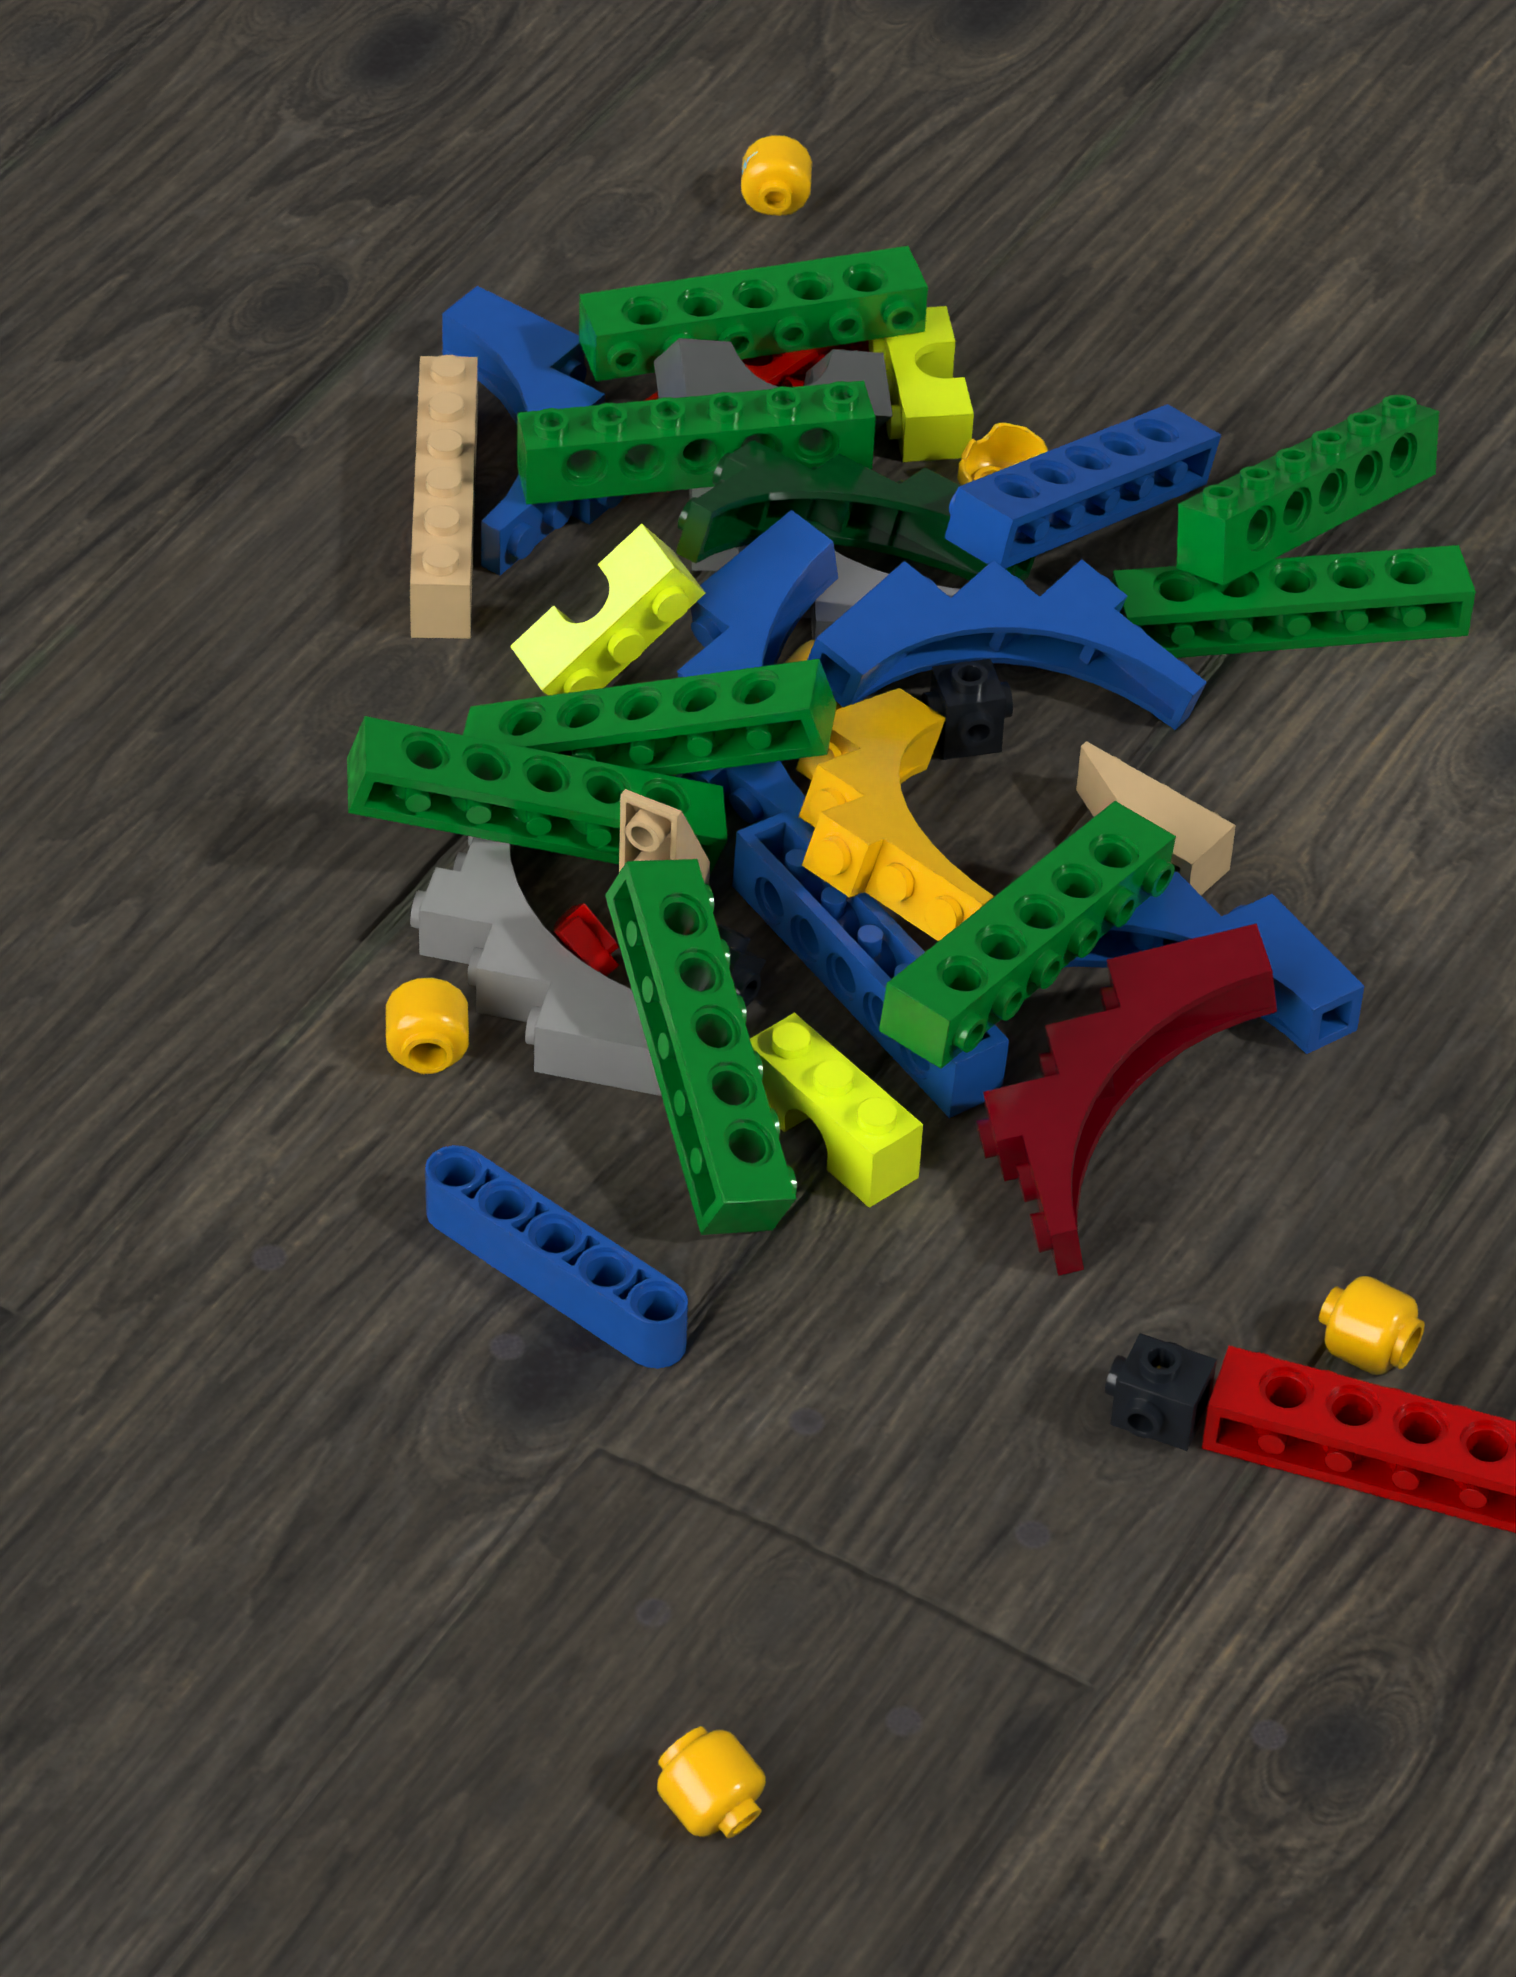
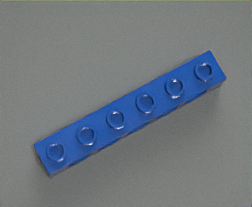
M1168 404L959 486L949 504L951 516L945 539L986 564H990L994 560L1006 569L1206 485L1221 434Z
M789 810L737 831L732 887L949 1118L984 1103V1091L1003 1087L1009 1039L996 1025L985 1032L979 1044L968 1053L962 1051L942 1069L879 1031L887 982L925 953V951L873 897L863 892L849 898L802 866L812 834Z

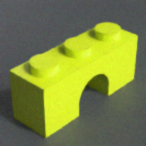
M947 306L927 307L925 332L869 340V352L884 354L893 415L886 422L887 435L889 440H898L903 462L961 459L964 449L972 439L974 412L965 377L953 378L955 338Z
M643 524L639 525L598 564L609 581V595L605 605L597 615L588 621L575 623L553 606L510 646L539 688L548 696L604 688L706 594L676 553Z
M795 1012L750 1038L753 1051H756L762 1060L763 1086L770 1108H773L778 1115L780 1129L786 1132L810 1117L820 1130L827 1147V1171L870 1208L919 1178L923 1124Z

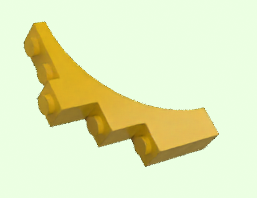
M897 688L837 709L835 711L827 755L799 759L796 770L812 780L799 817L815 827L802 866L849 898L863 892L867 893L935 940L940 941L995 896L972 881L932 844L918 826L907 807L900 784L928 768L946 718L901 688Z

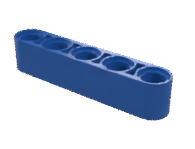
M447 1146L433 1152L427 1159L425 1167L426 1215L428 1221L437 1230L634 1362L647 1368L659 1369L669 1367L680 1361L685 1354L687 1344L688 1298L685 1291L676 1282L475 1150L465 1146Z

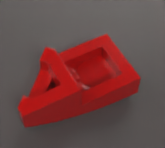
M585 903L572 906L558 918L553 927L554 933L567 949L582 962L604 976H608L619 966L611 956L619 948L617 942Z

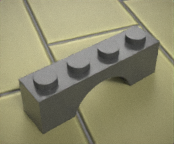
M678 338L654 361L659 399L664 397L680 398L712 395L720 392L734 393L766 390L778 387L765 382L752 373L739 358L731 342ZM833 349L807 371L803 386L830 384L837 381L852 382L864 380L876 417L875 431L893 417L883 353Z

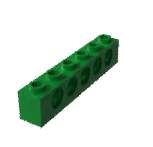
M909 246L584 293L579 294V341L595 381L655 373L654 361L678 338L731 342L739 358L748 359L925 332L928 286Z
M864 380L852 382L837 381L830 384L798 387H776L773 389L734 393L720 392L712 395L680 398L664 397L657 400L603 403L600 405L561 409L546 408L540 411L517 413V468L526 505L714 487L715 485L712 482L713 474L721 458L726 453H733L752 440L810 469L814 466L820 467L833 457L841 454L872 470L876 417Z
M1390 395L1383 398L1382 402L1362 412L1353 413L1346 420L1326 430L1313 433L1312 437L1290 448L1279 450L1276 455L1254 466L1243 468L1239 474L1219 484L1207 486L1203 492L1179 503L1176 569L1220 585H1225L1436 475L1439 411L1417 404L1416 399L1410 396Z
M1459 545L1276 558L1225 585H1220L1176 569V566L1114 570L1112 583L1127 595L1120 614L1142 628L1149 637L1176 658L1468 636L1476 594Z
M812 659L470 706L463 735L664 775H676L827 755L837 704L820 659Z
M364 716L347 757L348 813L619 864L620 798L622 792L627 789L683 812L710 861V875L727 842L723 786L368 716Z
M1117 801L1112 802L888 981L879 1031L940 1069L962 1051L965 1053L972 1051L979 1044L985 1032L1001 1019L1004 1021L1011 1019L1017 1013L1023 1001L1037 989H1046L1051 986L1065 966L1076 957H1086L1093 950L1099 938L1114 926L1120 928L1125 925L1135 909L1150 896L1158 897L1165 891L1172 880L1175 870L1174 865L1171 863L1176 836Z
M698 859L627 861L605 897L700 1234L772 1231L796 1200L797 1182L793 1169L786 1164L780 1144L778 1115L773 1108H770L763 1086L762 1060L760 1055L753 1051L746 1027L747 1012L745 1002L735 990L729 969V947L726 941L720 938L714 918L712 890L708 884L704 883Z

